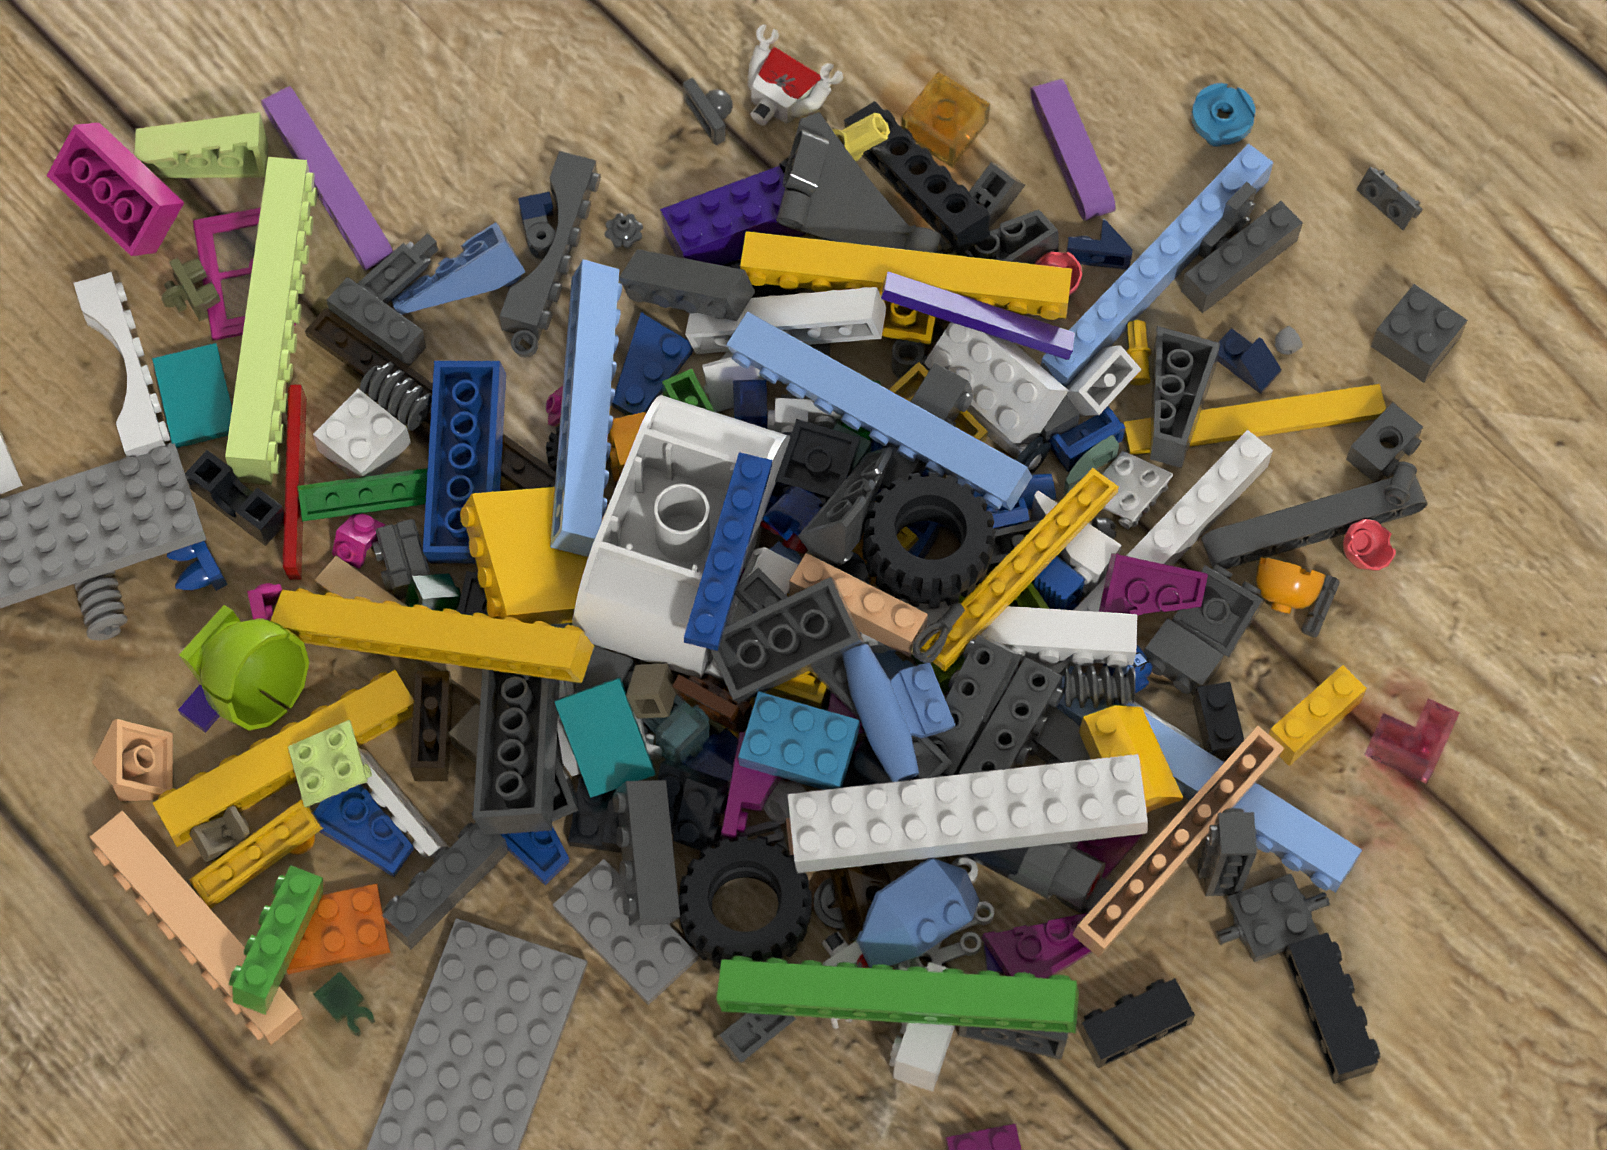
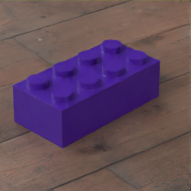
M780 166L660 209L664 233L676 257L722 266L742 258L746 231L791 237L807 235L785 227L776 221L785 187L782 186L784 173Z

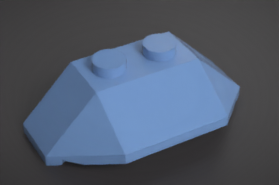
M928 858L878 891L867 913L863 931H860L856 940L869 968L876 964L892 966L918 957L972 921L980 900L967 871L935 858Z

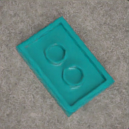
M217 343L152 358L172 444L175 443L176 448H181L228 436L232 404Z
M620 677L554 701L590 798L617 789L626 781H640L656 774Z

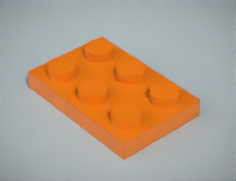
M372 884L322 895L286 971L287 975L391 953L386 925L382 916L383 909L378 885Z

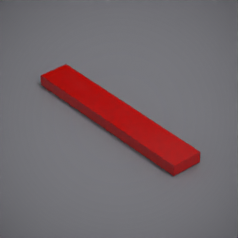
M301 384L288 387L283 568L290 580H302L303 522L300 517L297 486L304 485L307 398Z

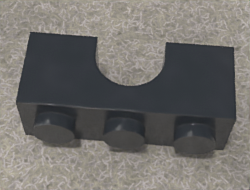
M206 450L185 473L190 489L263 545L266 546L284 527L285 512L283 506L258 487L251 491L244 486L234 475L232 468L210 451Z

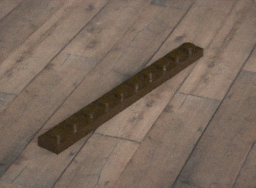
M325 308L305 330L308 338L364 377L376 365L383 367L391 362L395 366L392 374L398 370L404 372L402 382L409 377L414 380L411 390L419 385L424 388L421 398L428 393L432 394L433 383L328 308ZM431 408L424 420L428 424L431 423ZM503 434L501 476L520 490L555 487L556 471Z

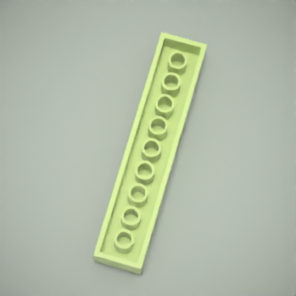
M268 157L225 454L227 465L232 468L237 479L243 483L272 485L273 474H279L281 456L277 454L278 443L283 444L285 425L281 424L282 413L288 412V394L285 393L286 383H291L293 377V364L290 363V353H295L297 348V334H294V323H300L301 304H298V294H304L305 275L302 274V264L307 265L309 260V245H306V235H312L313 216H310V206L315 207L317 202V187H314V173L309 172L307 160Z

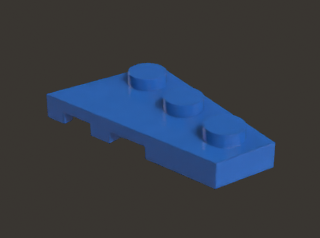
M641 312L615 390L612 407L626 416L642 412L647 413L653 401L663 393L662 381L675 376L694 352L690 342Z
M361 784L336 796L334 795L322 800L313 812L323 827L319 831L320 833L393 877L397 875L414 850L410 841L393 823L390 817L382 811L370 793Z
M553 826L551 831L500 834L506 840L508 851L544 885H547L570 862Z

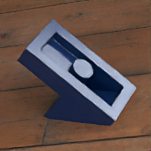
M1103 219L1100 240L1092 239L1089 236L1069 237L1066 252L1073 254L1081 265L1127 270L1130 267L1133 249L1108 221Z
M1231 328L1218 342L1221 344L1217 361L1260 394L1281 373V367L1261 337L1252 344Z

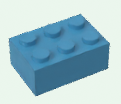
M758 691L738 756L739 764L742 767L823 790L842 788L859 733V720Z

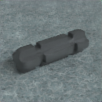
M1325 576L1321 592L1310 606L1307 617L1302 625L1301 632L1313 638L1319 635L1340 584L1339 579L1336 577Z

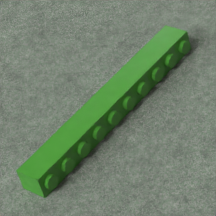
M734 956L732 960H721L716 1001L723 1012L1076 1033L1079 990L1077 980H1071L1070 977L1065 975H1052L1049 979L1035 978L1033 974L1015 973L1014 977L1000 976L997 972L987 970L980 971L977 975L964 974L963 971L953 968L944 969L942 972H928V969L918 966L908 967L907 970H893L891 966L883 964L873 965L872 968H858L856 964L848 962L837 963V966H823L821 962L814 960H805L801 964H789L786 960L779 958H769L766 962H755L748 957Z

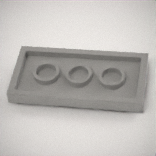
M603 859L553 904V909L649 1005L699 959V955L669 924L629 926L628 916L623 911V899L626 895L625 882L621 880L618 872Z

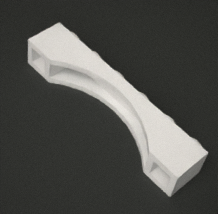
M112 272L73 283L87 325L106 337L116 347L125 361L127 393L122 411L116 421V426L126 457L141 456L152 452L153 449L159 446H165V441L171 439L165 421L158 422L156 413L162 412L157 394L149 393L147 385L153 384L148 365L141 366L139 357L145 355L139 337L133 338L130 331L136 328L131 310L124 311L122 302L127 301L122 282L115 283Z

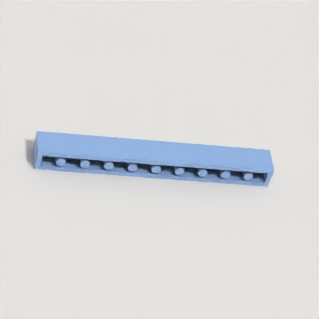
M1249 143L1069 329V331L1075 332L1073 352L1070 359L1066 360L1048 353L1042 357L1041 364L1045 363L1058 382L1066 388L1103 347H1110L1127 330L1128 322L1136 320L1198 255L1202 239L1222 219L1226 202L1246 182L1256 188L1257 193L1269 181L1273 161Z
M583 259L571 280L550 547L589 557L607 507V498H604L603 494L609 479V471L605 470V466L611 451V443L607 442V438L613 424V416L609 415V409L615 396V389L611 388V381L617 369V363L613 361V354L617 349L619 337L615 335V328L618 325L621 313L620 309H617V302L621 296L622 284L618 283L619 269Z
M748 311L726 344L733 354L732 360L747 369L750 365L759 369V375L773 384H776L777 380L787 385L786 390L800 399L807 396L815 401V407L828 415L832 411L841 415L842 422L855 430H858L860 427L870 432L869 436L879 444L886 446L888 442L898 447L897 452L901 456L912 462L916 458L926 463L925 468L927 470L939 473L938 477L942 478L946 474L947 476L950 475L958 478L957 484L964 486L965 483L969 484L976 492L983 495V499L988 505L999 510L1003 506L1011 511L1032 479L1027 466Z
M1070 666L1068 669L1069 674L1072 673L1073 666ZM1065 675L1062 677V687H1061V688H1063V689H1064ZM1063 694L1056 707L1080 726L1083 716L1106 709L1107 705L1105 699H1102L1098 709H1094L1092 700L1088 699L1085 707L1080 708L1078 699L1074 698L1071 707H1066ZM1115 700L1114 705H1120L1119 700ZM1128 702V705H1127V706H1134V705L1131 704L1130 702ZM1145 713L1181 794L1191 800L1224 762ZM1257 783L1234 806V808L1243 809L1244 812H1254L1256 846L1259 850L1266 853H1274L1281 858L1282 863L1293 871H1302L1311 877V881L1317 887L1323 890L1330 889L1336 893L1362 851L1359 847Z

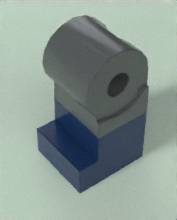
M550 192L518 198L530 253L538 259L545 258L555 238V231L547 221L548 216L554 215Z

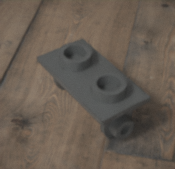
M1369 167L1356 190L1398 227L1404 230L1411 218H1417L1423 211L1419 206L1420 202L1413 199L1404 190L1398 191V185L1385 174V171H1378L1376 168Z

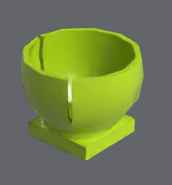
M225 605L222 606L179 654L180 658L202 685L208 705L222 718L246 730L269 727L288 713L285 708L270 700L260 691H264L291 709L305 686L310 663L304 642L295 634L278 623L262 618L241 622L234 611Z

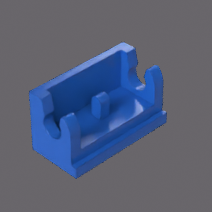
M1107 406L1100 415L1093 416L1062 435L1055 434L1048 443H1051L1052 451L1066 471L1069 472L1086 452L1109 436L1113 435L1118 443L1122 442L1125 426L1119 421L1111 408Z

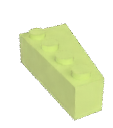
M256 112L136 129L134 156L158 178L265 177L268 160V141L261 114Z

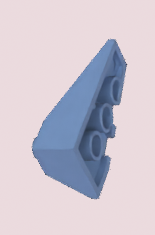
M495 222L463 243L461 247L464 251L451 259L444 258L438 263L439 266L433 276L425 275L420 277L392 299L395 311L402 315L497 290L504 285L506 287L511 286L521 278V274L525 273V270L501 228Z

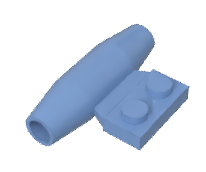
M862 644L845 651L842 657L850 694L871 748L892 782L906 781L917 776L919 770L911 736L922 739L951 730L956 726L931 663H924L900 670L889 680L868 644Z

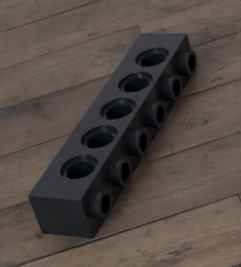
M874 101L844 119L845 128L873 113L881 114L884 121L888 123L890 130L888 139L866 150L862 156L936 232L941 234V237L958 255L990 236L989 221L991 218L985 206L977 204L971 198L966 187L962 184L958 185L952 179L948 169L943 165L939 166L933 160L929 150L924 146L920 147L914 141L911 132L907 128L902 129L896 123L894 116L888 109L883 110Z

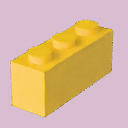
M1344 665L1270 728L1269 735L1284 747L1279 757L1288 766L1294 763L1362 702L1367 688Z

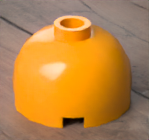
M1260 557L1256 573V586L1261 590L1260 595L1262 598L1272 602L1270 609L1290 614L1292 608L1304 609L1312 605L1321 592L1326 575L1311 570V573L1306 572L1305 569L1301 568L1302 566Z

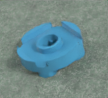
M1225 83L1212 84L1201 90L1196 97L1191 112L1192 124L1197 133L1206 139L1209 145L1215 147L1241 141L1251 132L1254 124L1256 109L1250 95L1239 87L1237 90L1227 87L1228 84ZM1218 109H1222L1223 112L1229 111L1231 114L1228 116V119L1219 118L1217 116Z

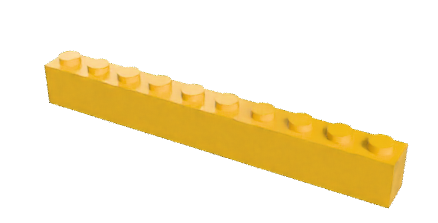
M748 231L745 233L740 269L746 271L751 284L754 286L770 284L779 285L788 290L805 288L812 289L815 292L877 287L881 296L884 280L889 271L1020 315H1039L1048 320L1066 319L1072 269Z
M301 588L296 589V591L282 590L271 618L272 622L280 624L295 634L305 644L582 683L594 648L585 632L572 625L559 628L542 621H535L534 624L522 623L520 620L512 617H504L501 620L493 619L482 613H474L473 616L464 615L453 609H443L442 612L431 610L426 606L418 604L413 605V607H406L389 600L377 603L360 596H356L354 599H347L335 593L327 592L325 595H318Z

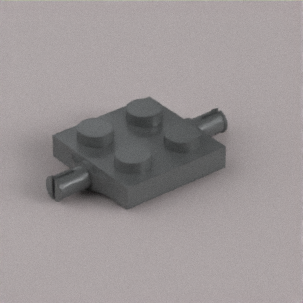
M1288 874L1227 896L1226 902L1233 915V926L1215 931V935L1220 945L1239 938L1248 948L1253 961L1257 962L1286 951L1289 944L1319 935L1312 919V911L1328 907L1330 902L1325 892L1306 899L1299 891L1292 874Z

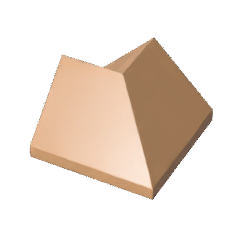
M120 719L112 721L92 763L113 786L120 802L158 800V797L163 792L173 788V733Z

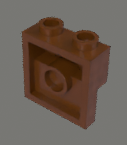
M704 674L701 679L690 676L689 679L681 675L677 677L672 687L681 701L685 702L689 708L739 735L740 732L746 731L753 710L750 704L751 699L739 704L733 700L728 691L720 688L721 682L708 674Z

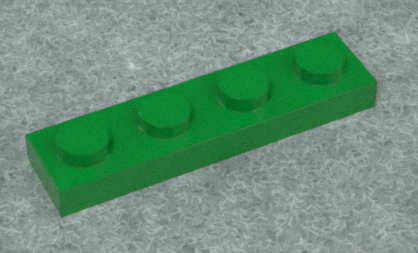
M428 468L297 486L301 520L303 522L426 504Z

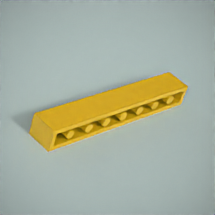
M396 670L390 673H380L371 679L370 684L359 690L351 689L345 692L339 701L330 706L323 705L311 712L310 717L299 723L291 722L285 725L279 734L269 739L263 738L254 742L248 751L238 756L231 755L225 758L217 768L208 773L200 772L191 777L189 783L177 790L172 788L163 792L158 797V800L152 804L176 847H179L192 839L189 834L193 827L223 817L228 807L234 805L240 813L296 782L297 778L288 746L350 720L357 745L360 747L412 718L414 700Z

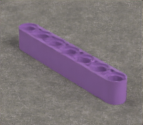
M288 86L262 99L261 103L269 120L293 158L307 160L309 172L314 173V187H317L319 200L364 271H367L380 264L393 250L293 89Z

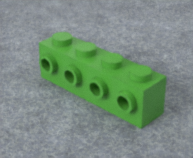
M290 865L286 876L280 875L273 889V895H276L271 906L267 904L264 906L258 924L261 925L257 936L251 935L244 949V955L247 957L242 967L237 965L234 968L229 981V985L232 986L234 1003L266 1015L323 895V877Z

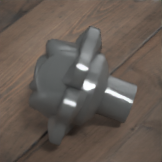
M618 213L614 219L606 222L607 230L605 231V237L612 241L614 247L619 248L623 245L625 248H631L634 242L642 239L640 231L643 229V224L636 221L633 214H628L625 217L624 214Z

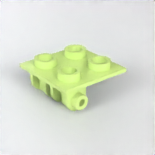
M350 720L288 746L304 807L315 803L318 804L324 799L336 796L343 791H348L350 788L361 783L364 784L368 781L367 778L372 776L368 764L363 765Z

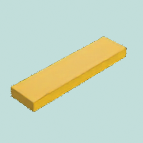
M301 799L194 875L189 881L200 898L211 909L318 833L323 827L310 807H304L303 800Z

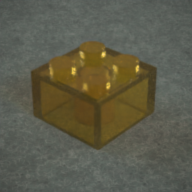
M938 71L901 116V128H907L911 132L914 141L920 147H926L931 155L953 167L988 124L990 103Z

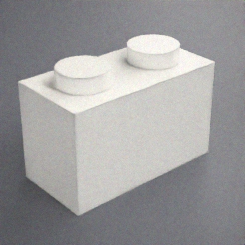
M1121 345L1103 347L1066 387L1069 390L1066 395L1082 416L1100 415L1139 373L1141 368Z

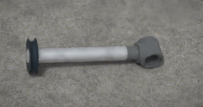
M902 339L894 343L891 368L897 378L901 379L918 362L930 371V368L924 364L928 356L925 354L923 344ZM912 357L914 358V360L905 361L902 358ZM970 405L967 411L988 431L987 436L1015 458L1016 461L1027 466L1031 474L1046 459L1051 443L1047 442L1044 444L1043 437L1040 436L1034 439L1030 444L1013 443L973 406Z

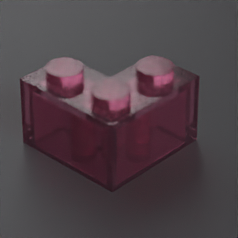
M1428 698L1415 727L1383 713L1364 756L1427 784L1460 712Z

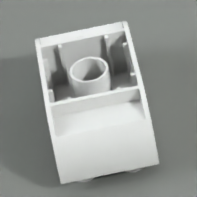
M663 395L658 396L653 401L641 423L592 545L577 594L572 626L582 629L592 644L652 664L667 663L671 670L701 679L711 650L684 643V634L738 454L742 452L772 460L771 472L741 570L742 573L775 487V480L790 436Z

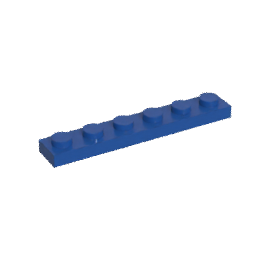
M742 452L738 454L684 634V643L715 651L719 649L771 472L772 460Z

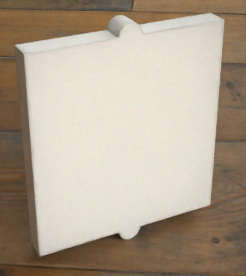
M731 357L702 365L706 383L703 389L708 394L709 401L715 412L767 399L764 378L759 375V369L751 365L748 369L733 361Z

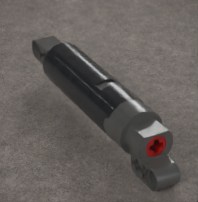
M867 736L858 744L855 743L842 788L891 783L890 777L871 748ZM943 773V774H942L941 776H939V777L948 776V775H946L945 773ZM913 777L909 780H917V778ZM1078 841L961 854L1046 899L1055 895L1064 905L1081 914L1089 913L1114 885V883L1102 878L1106 863L1078 849Z

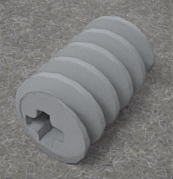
M115 570L74 584L78 592V601L81 603L80 610L82 615H84L83 621L87 627L86 633L88 638L92 640H108L117 636L121 632L120 627L128 621L126 615L120 614L124 611L125 607L123 603L117 602L122 595L120 591L114 590L119 585L117 579L111 578L116 573Z

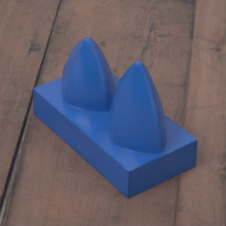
M205 541L167 553V558L177 561L198 558L181 573L175 584L176 589L195 590L212 584L217 591L228 585Z

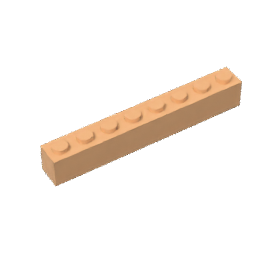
M1257 726L1077 925L1072 935L1099 958L1205 840L1206 836L1209 835V826L1215 824L1218 813L1234 808L1277 760L1284 747Z
M123 811L90 836L95 846L91 852L104 867L110 864L117 871L113 877L125 891L130 888L133 889L139 896L135 899L137 905L147 916L152 912L160 920L157 924L159 930L169 941L174 937L182 945L179 949L182 956L191 966L197 962L202 967L204 972L201 974V977L212 990L219 987L227 997L223 999L224 1003L236 1016L241 1012L249 1020L245 1026L258 1041L264 1037L272 1045L303 1019L300 1009L280 987L266 1015L233 1002L232 986L229 985V981L234 968L237 965L242 967L247 957L244 955L245 947Z

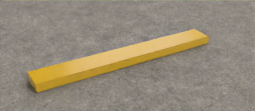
M1380 384L1201 410L1189 447L1238 440L1247 430L1256 437L1374 420L1386 410ZM1151 418L1123 422L1128 453L1131 455L1150 453Z
M1092 468L983 579L975 590L960 603L965 611L952 626L950 633L947 634L946 642L933 663L943 671H946L965 651L968 643L972 639L976 640L977 635H981L1118 493L1119 486ZM940 631L920 649L921 653L926 652L933 646L941 634Z

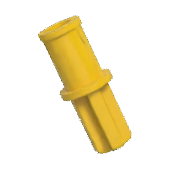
M1130 321L1127 324L1128 350L1126 352L1141 368L1139 373L1130 381V384L1146 385L1151 382L1149 356L1152 354L1151 349L1148 348L1147 327L1145 321Z

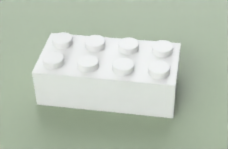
M950 322L924 363L930 369L936 363L968 380L973 391V399L970 405L1013 443H1031L1036 439L1069 391L1014 342Z

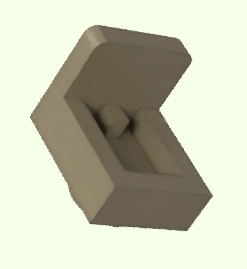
M233 805L226 809L223 817L193 827L189 835L204 861L208 862L227 853L245 840L250 832L247 820L239 814Z

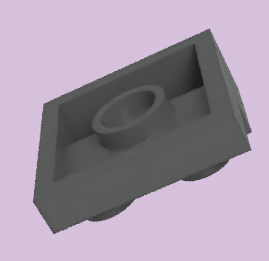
M1217 564L1214 565L1213 569L1205 565L1201 572L1207 573L1208 578L1201 607L1178 610L1172 621L1230 658L1265 600L1259 597L1261 590L1244 581L1242 586L1231 581L1230 578L1233 574Z

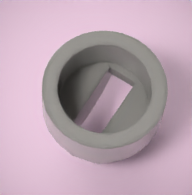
M1291 326L1282 329L1275 337V347L1281 354L1290 355L1303 347L1299 335Z

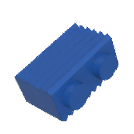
M1056 556L1032 581V584L1049 609L1074 610L1081 603L1083 586L1086 579Z

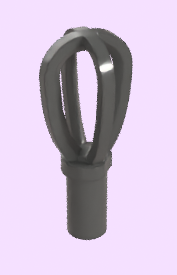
M954 602L943 617L937 620V623L930 624L917 635L913 642L912 651L916 659L923 663H930L937 658L946 642L947 634L950 633L952 626L965 611L961 604ZM940 631L941 634L933 646L926 652L921 653L920 649Z

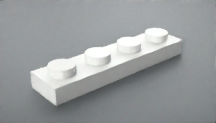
M358 748L363 765L368 764L372 772V776L367 778L368 781L366 782L373 790L370 792V795L380 806H387L394 815L391 818L393 823L401 831H408L415 839L412 843L415 849L426 858L428 856L435 858L444 847L450 848L367 750Z

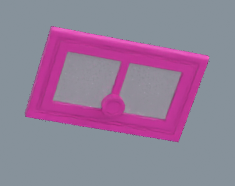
M261 208L193 221L199 261L207 275L206 278L202 279L203 286L212 282L220 298L219 303L207 309L213 341L243 335Z

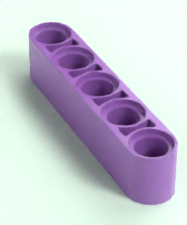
M1057 79L1031 87L1030 94L1034 109L1081 218L1085 221L1114 212L1116 205L1112 190L1064 80Z

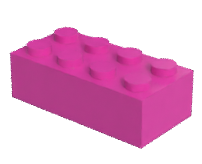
M99 122L74 125L46 175L130 256L156 253L185 203Z

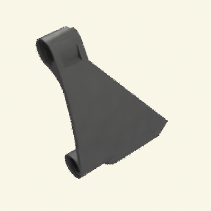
M820 112L800 119L783 177L782 186L785 187V191L776 219L779 224L827 241L937 253L941 234L928 228L916 227V225L909 226L856 163Z

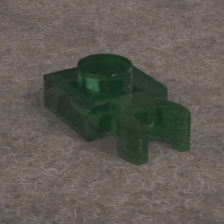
M340 971L313 994L314 998L337 1023L346 1017L350 1031L356 1036L361 1034L360 1029L355 1025L358 1018L365 1017L371 1024L375 1022L374 1016L368 1008L358 1007L364 998Z

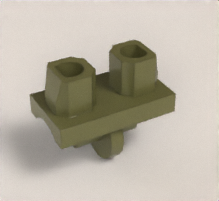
M178 257L169 261L174 271L173 275L179 285L175 286L172 280L164 284L167 291L161 297L163 304L166 307L176 306L178 311L181 312L187 308L185 301L188 300L199 321L208 318L206 310L219 303L220 298L212 282L195 289L193 284L207 277L199 259L197 258L181 264Z

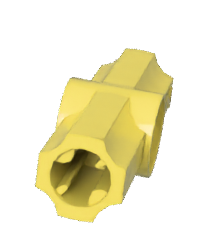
M873 113L843 130L833 129V132L855 161H858L866 150L887 140L888 134H890L888 123L878 113Z

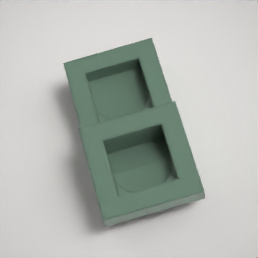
M1113 435L1092 447L1074 465L1065 480L1064 495L1092 468L1097 470V468L1117 458L1119 444Z

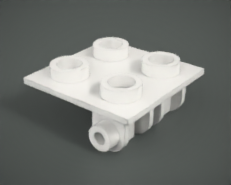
M1122 451L1102 474L1119 486L1118 493L1103 509L1121 516L1119 523L1124 528L1136 527L1138 520L1143 516L1142 512L1147 513L1150 510V506L1156 503V499L1161 493L1168 489L1167 484L1173 473Z

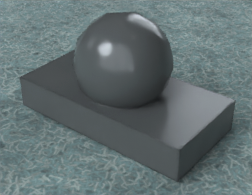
M693 77L683 82V100L713 144L718 145L726 141L725 124L722 119L729 116L733 109L731 96L725 90L720 89L711 90L705 95Z

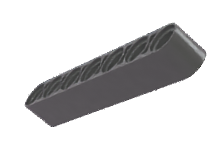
M1416 475L1409 490L1411 494L1410 500L1405 502L1403 506H1395L1388 503L1385 499L1384 489L1391 483L1392 478L1217 528L1206 533L1201 540L1212 568L1217 564L1224 569H1229L1259 560L1260 557H1270L1345 535L1352 524L1362 519L1375 520L1382 524L1420 512L1426 508L1428 503Z

